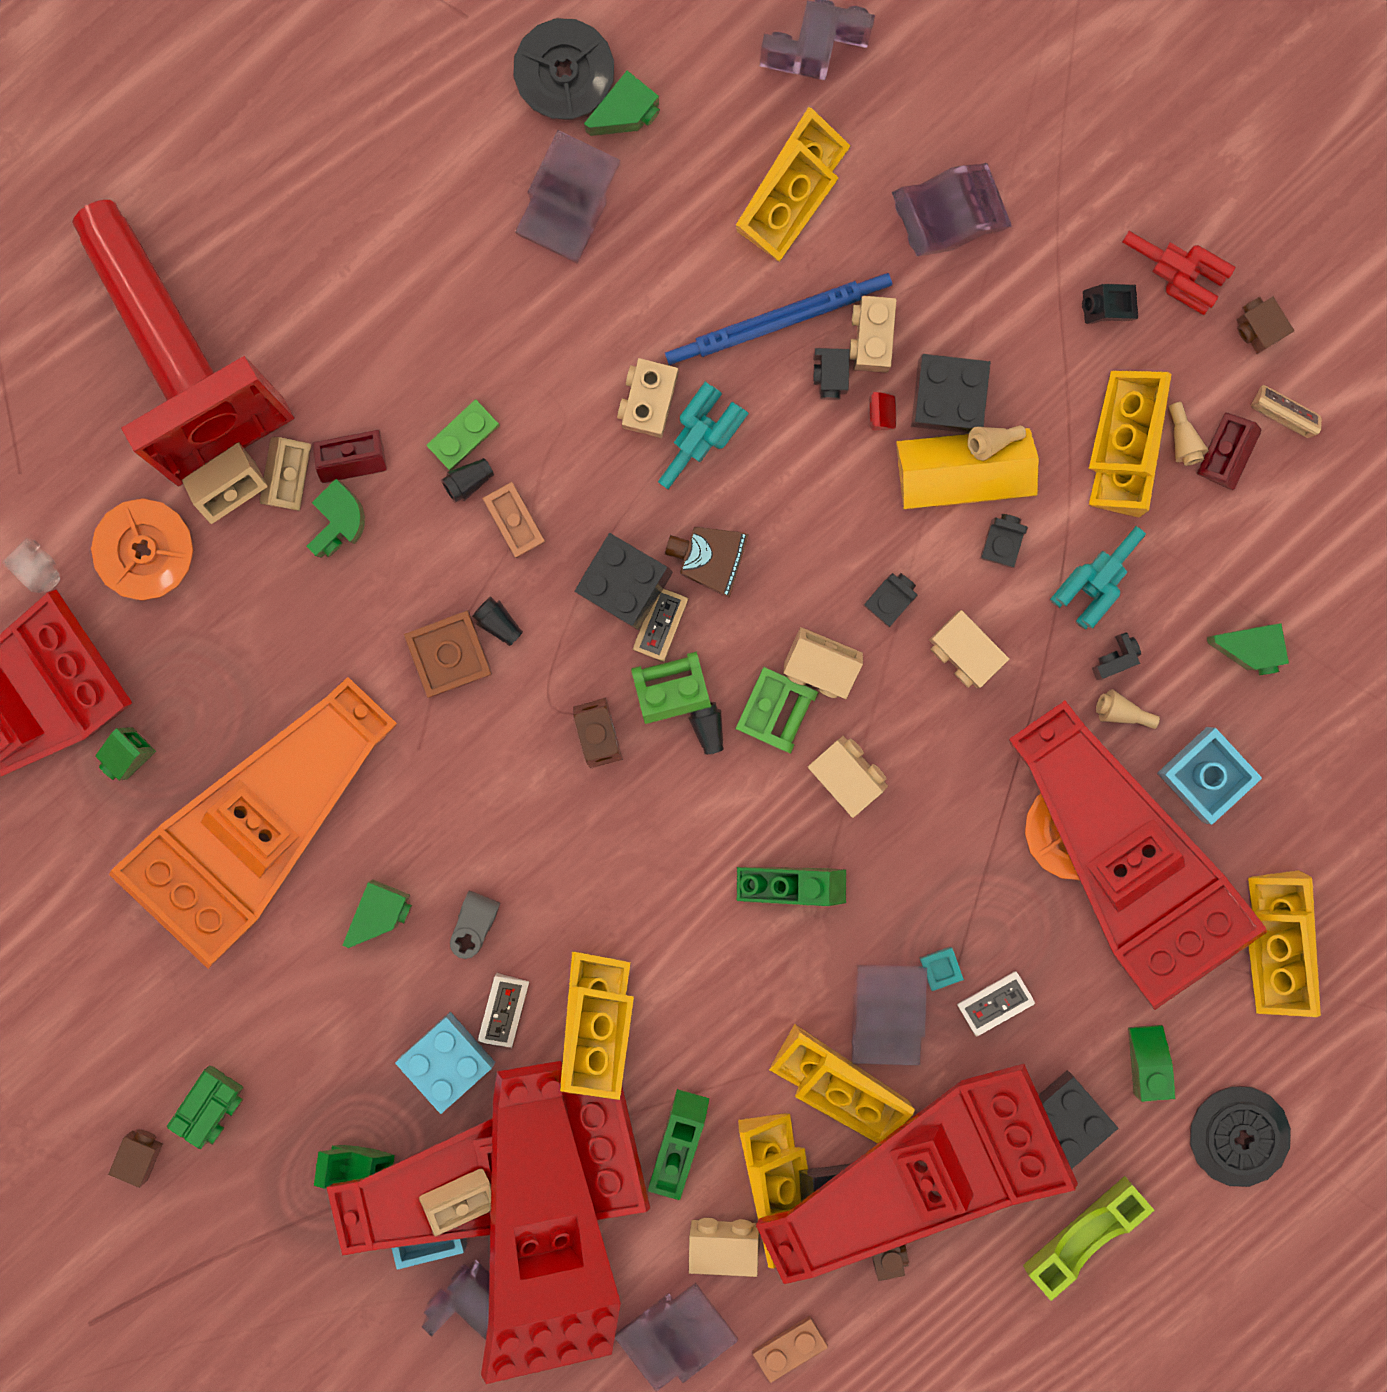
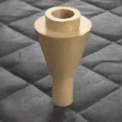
M1182 402L1170 405L1169 410L1175 425L1176 462H1183L1184 466H1190L1203 461V455L1209 450L1192 424L1188 422Z
M1021 425L1009 429L974 427L969 433L968 448L974 457L984 461L1010 442L1024 439L1026 437V430Z
M1113 689L1109 690L1106 694L1103 693L1096 705L1099 720L1103 722L1138 723L1156 729L1159 724V716L1142 711L1138 706Z

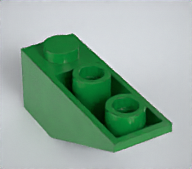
M737 867V901L815 906L845 904L846 869Z

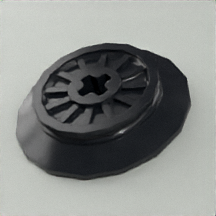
M555 18L537 25L522 39L514 56L513 77L520 96L534 111L551 119L573 120L591 113L607 96L614 82V59L608 42L594 27L577 19ZM567 65H570L572 75L564 74L561 78L558 77L557 67L565 68Z
M1231 1086L1213 1093L1198 1107L1190 1126V1146L1197 1164L1212 1179L1228 1186L1250 1187L1268 1180L1282 1167L1290 1150L1291 1128L1284 1110L1269 1094L1253 1087ZM1241 1130L1249 1135V1138L1244 1139V1145L1242 1146L1234 1140V1138L1240 1136Z

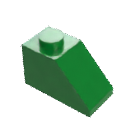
M626 71L584 123L586 133L590 136L639 131L643 124L649 126L660 112L658 108L659 95L629 71Z
M1282 623L1207 637L1209 645L1246 670H1258L1259 675L1280 672L1279 665L1289 664Z
M133 727L116 728L109 735L95 757L101 762L99 768L107 777L112 780L117 778L121 781L127 780L156 751Z
M375 880L369 881L342 946L347 948L353 947L393 930L398 926L399 922L405 924L412 905L407 903L410 894Z
M1163 1025L1128 1027L1134 1096L1141 1102L1176 1099L1173 1063Z

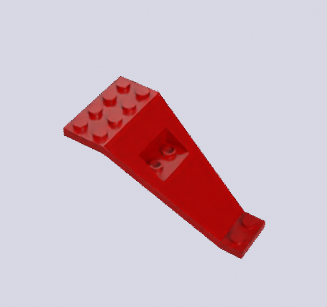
M57 589L47 592L0 634V777L93 736L132 704V701Z
M1063 701L1009 739L1010 744L1031 770L1114 957L1154 1010L1267 933V928L1226 876L1093 735L1066 701ZM1147 849L1156 851L1155 855L1150 858L1145 857L1143 853ZM1119 868L1127 870V874L1123 877L1116 876L1115 872Z
M561 1061L497 1071L492 1128L489 1318L481 1376L486 1384L612 1355L621 1302L562 1099V1092L560 1091L563 1064Z
M1020 1064L961 1080L790 1211L761 1217L756 1223V1227L783 1284L817 1277L1012 1205L1075 1191L1078 1182L1025 1064ZM918 1161L925 1162L927 1166H922ZM932 1191H937L941 1196L933 1194Z
M623 1086L621 1088L620 1100L562 1092V1099L597 1220L647 1212L650 1209V1203ZM493 1117L363 1179L334 1183L328 1186L327 1192L342 1256L380 1249L490 1235L491 1211L435 1237L419 1197L478 1169L484 1170L491 1185Z

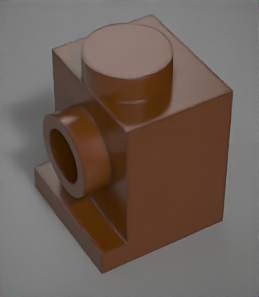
M906 1245L872 1256L878 1281L905 1276L904 1267L909 1266Z

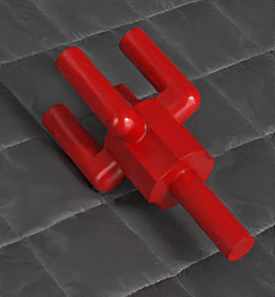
M1128 231L1122 241L1125 245L1156 262L1152 272L1169 282L1165 289L1169 296L1202 315L1206 314L1209 307L1212 308L1219 296L1195 283L1198 275H1202L1221 287L1225 280L1231 277L1236 268L1199 245L1193 246L1189 252H1186L1169 242L1165 250H1162L1131 231Z

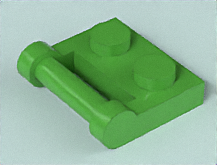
M697 651L688 653L686 658L644 669L641 666L631 668L645 724L711 707ZM690 670L692 672L690 676L646 687L645 682Z
M763 667L735 729L791 754L795 746L792 742L811 700L815 701L819 692L805 685L796 684L787 677ZM791 690L799 694L779 738L771 734Z

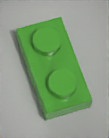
M475 399L426 446L451 471L500 425Z

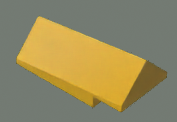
M807 108L736 224L739 234L779 262L839 179L833 173V170L850 148V145L812 108Z
M1151 371L1110 372L1089 469L1096 472L1089 501L1090 506L1138 518L1149 511L1171 373Z
M1025 428L1026 437L1024 439L1010 442L984 461L978 460L968 448L969 434L896 441L903 509L940 507L1037 496L1039 458L1030 428Z
M1299 870L1249 877L1252 911L1267 928L1266 934L1249 945L1256 1013L1304 1017L1321 1016L1312 877Z
M572 952L561 1092L620 1100L634 1000L633 996L626 995L631 962Z
M794 1024L769 1071L798 1086L795 1094L797 1099L876 1143L881 1142L902 1126L915 1111L908 1099L796 1024Z
M784 1113L738 1120L739 1133L758 1220L761 1217L790 1211L801 1202L799 1170L808 1169L805 1148L795 1147L790 1114ZM764 1244L768 1268L774 1269L776 1267Z

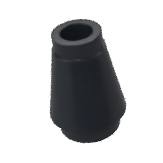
M482 458L479 461L448 471L447 476L441 479V482L451 499L456 503L461 499L466 501L489 478L494 476V473L488 462Z
M491 596L472 615L478 621L476 623L477 626L505 642L508 646H511L523 633L501 601L498 600L496 602Z
M710 702L711 707L690 712L691 716L688 718L705 755L724 750L721 709H717L716 702Z

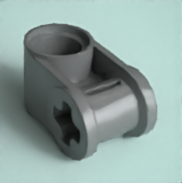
M468 891L450 940V947L454 955L459 958L468 959L479 952L495 920L500 902L473 891ZM466 934L472 935L471 942L475 943V948L469 947L466 951H463L461 949L462 943L458 941V937L463 938Z

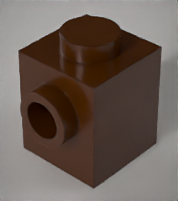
M1274 296L1264 302L1261 297H1258L1242 307L1245 314L1236 319L1239 324L1237 329L1241 338L1247 344L1251 343L1257 354L1294 332L1293 327Z

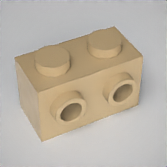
M862 296L859 305H853L852 325L857 326V337L850 340L849 359L855 360L854 370L888 373L891 368L896 298Z
M638 358L636 367L630 365L626 380V386L631 387L628 400L622 398L617 416L618 419L623 420V429L662 438L679 373L678 368Z
M239 442L182 479L193 505L210 524H213L268 487L256 462Z
M962 610L957 611L929 639L934 645L930 650L944 664L949 660L958 669L954 673L955 676L968 688L972 684L976 688H981L1009 660Z
M800 627L784 661L783 674H786L788 679L796 684L806 685L808 683L819 688V691L828 697L837 698L839 696L847 699L863 665V653Z
M842 736L812 762L808 768L850 816L854 818L883 793L888 785L884 782L886 780L884 773L876 765L872 764L870 766L862 757L864 753L861 747L853 739L847 740Z
M713 1218L692 1220L689 1236V1274L757 1277L759 1231L756 1223L743 1219L733 1222L717 1221Z

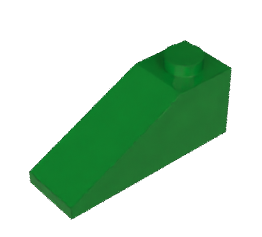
M679 1089L676 1090L650 1179L648 1192L676 1200L681 1199L705 1124L710 1098Z

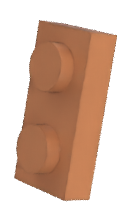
M513 482L482 498L515 558L545 543L542 534Z
M808 1316L752 1350V1353L771 1383L826 1350L828 1344L811 1316Z

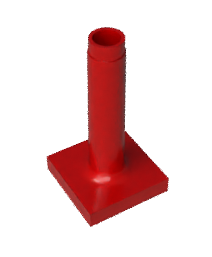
M95 201L78 211L72 223L80 237L81 244L166 399V402L121 427L130 446L137 455L179 487L183 484L182 479L239 442L243 448H246L295 419L283 396L245 356L219 371L213 372L130 224L122 216L114 201Z

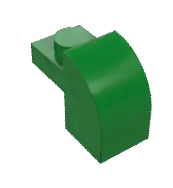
M335 479L312 502L330 521L306 546L315 556L320 558L325 554L327 557L333 555L342 546L343 543L340 539L343 536L349 542L355 544L361 537L365 526V514L361 503L341 481Z
M332 1145L331 1150L318 1151L314 1186L326 1189L334 1183L363 1179L393 1165L395 1155L366 1147Z

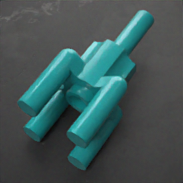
M706 381L680 415V422L685 427L674 441V444L681 450L658 480V483L668 490L692 457L701 462L712 446L717 449L724 448L749 414V412L732 401L717 423L709 418L707 414L723 393Z
M1135 526L1111 556L1101 551L1091 564L1076 567L1050 598V601L1058 608H1061L1062 605L1067 606L1082 589L1094 600L1075 622L1085 630L1088 627L1093 629L1119 598L1121 592L1117 585L1128 573L1122 563L1145 537L1146 533Z

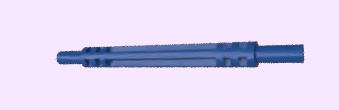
M889 273L858 284L856 281L697 337L695 338L696 342L665 352V357L668 365L700 354L701 357H705L858 302L862 296L892 286Z

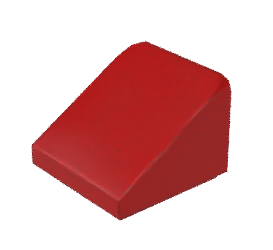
M873 392L869 397L870 428L872 430L895 429V396Z

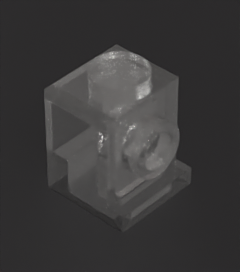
M26 538L2 563L31 592H48L60 581L59 573L53 568L56 563L42 549L38 552L36 551L41 546L37 541Z

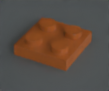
M468 610L404 634L427 698L492 675Z

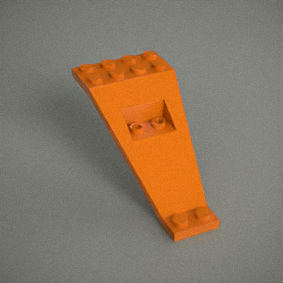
M347 677L322 701L163 822L110 871L109 875L209 969L256 923L370 751L394 729L397 723ZM234 811H242L245 817L237 818L234 815ZM259 834H266L269 837V841H261Z

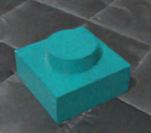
M951 946L919 958L931 991L964 980Z

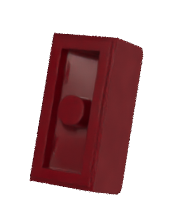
M1225 412L1197 474L1225 488L1234 490L1261 434V428L1258 424Z
M380 430L313 442L315 469L322 483L387 470Z

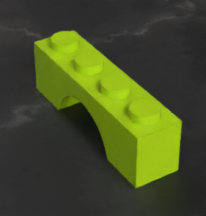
M1124 1176L1031 1257L1023 1267L1029 1277L1052 1301L1077 1279L1083 1265L1101 1246L1116 1236L1130 1233L1155 1210Z

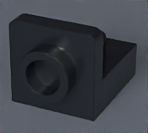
M1101 284L1084 290L1082 309L1084 311L1085 323L1093 324L1100 321H1132L1138 319L1136 285Z
M1002 514L1001 519L993 518L980 559L1014 568L1023 536L1027 533L1028 529L1027 526L1021 525L1022 519L1008 514Z
M891 573L863 606L890 627L918 596L913 591L916 585L902 573L898 577Z
M1127 632L1115 636L1123 655L1119 656L1118 652L1114 651L1098 658L1100 665L1092 667L1096 680H1102L1140 664L1138 656L1141 655V650L1134 637L1129 638Z

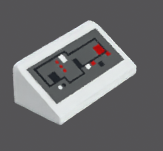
M1014 971L957 1005L972 1032L977 1037L1034 1005L1035 1001L1018 973Z
M496 973L478 1042L512 1048L529 981Z

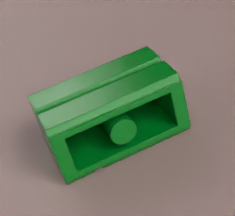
M209 1065L204 1069L166 1127L198 1149L203 1148L207 1142L213 1145L225 1128L220 1125L225 1115L228 1114L232 1117L242 1103L243 1099L238 1095L242 1091L243 1086Z

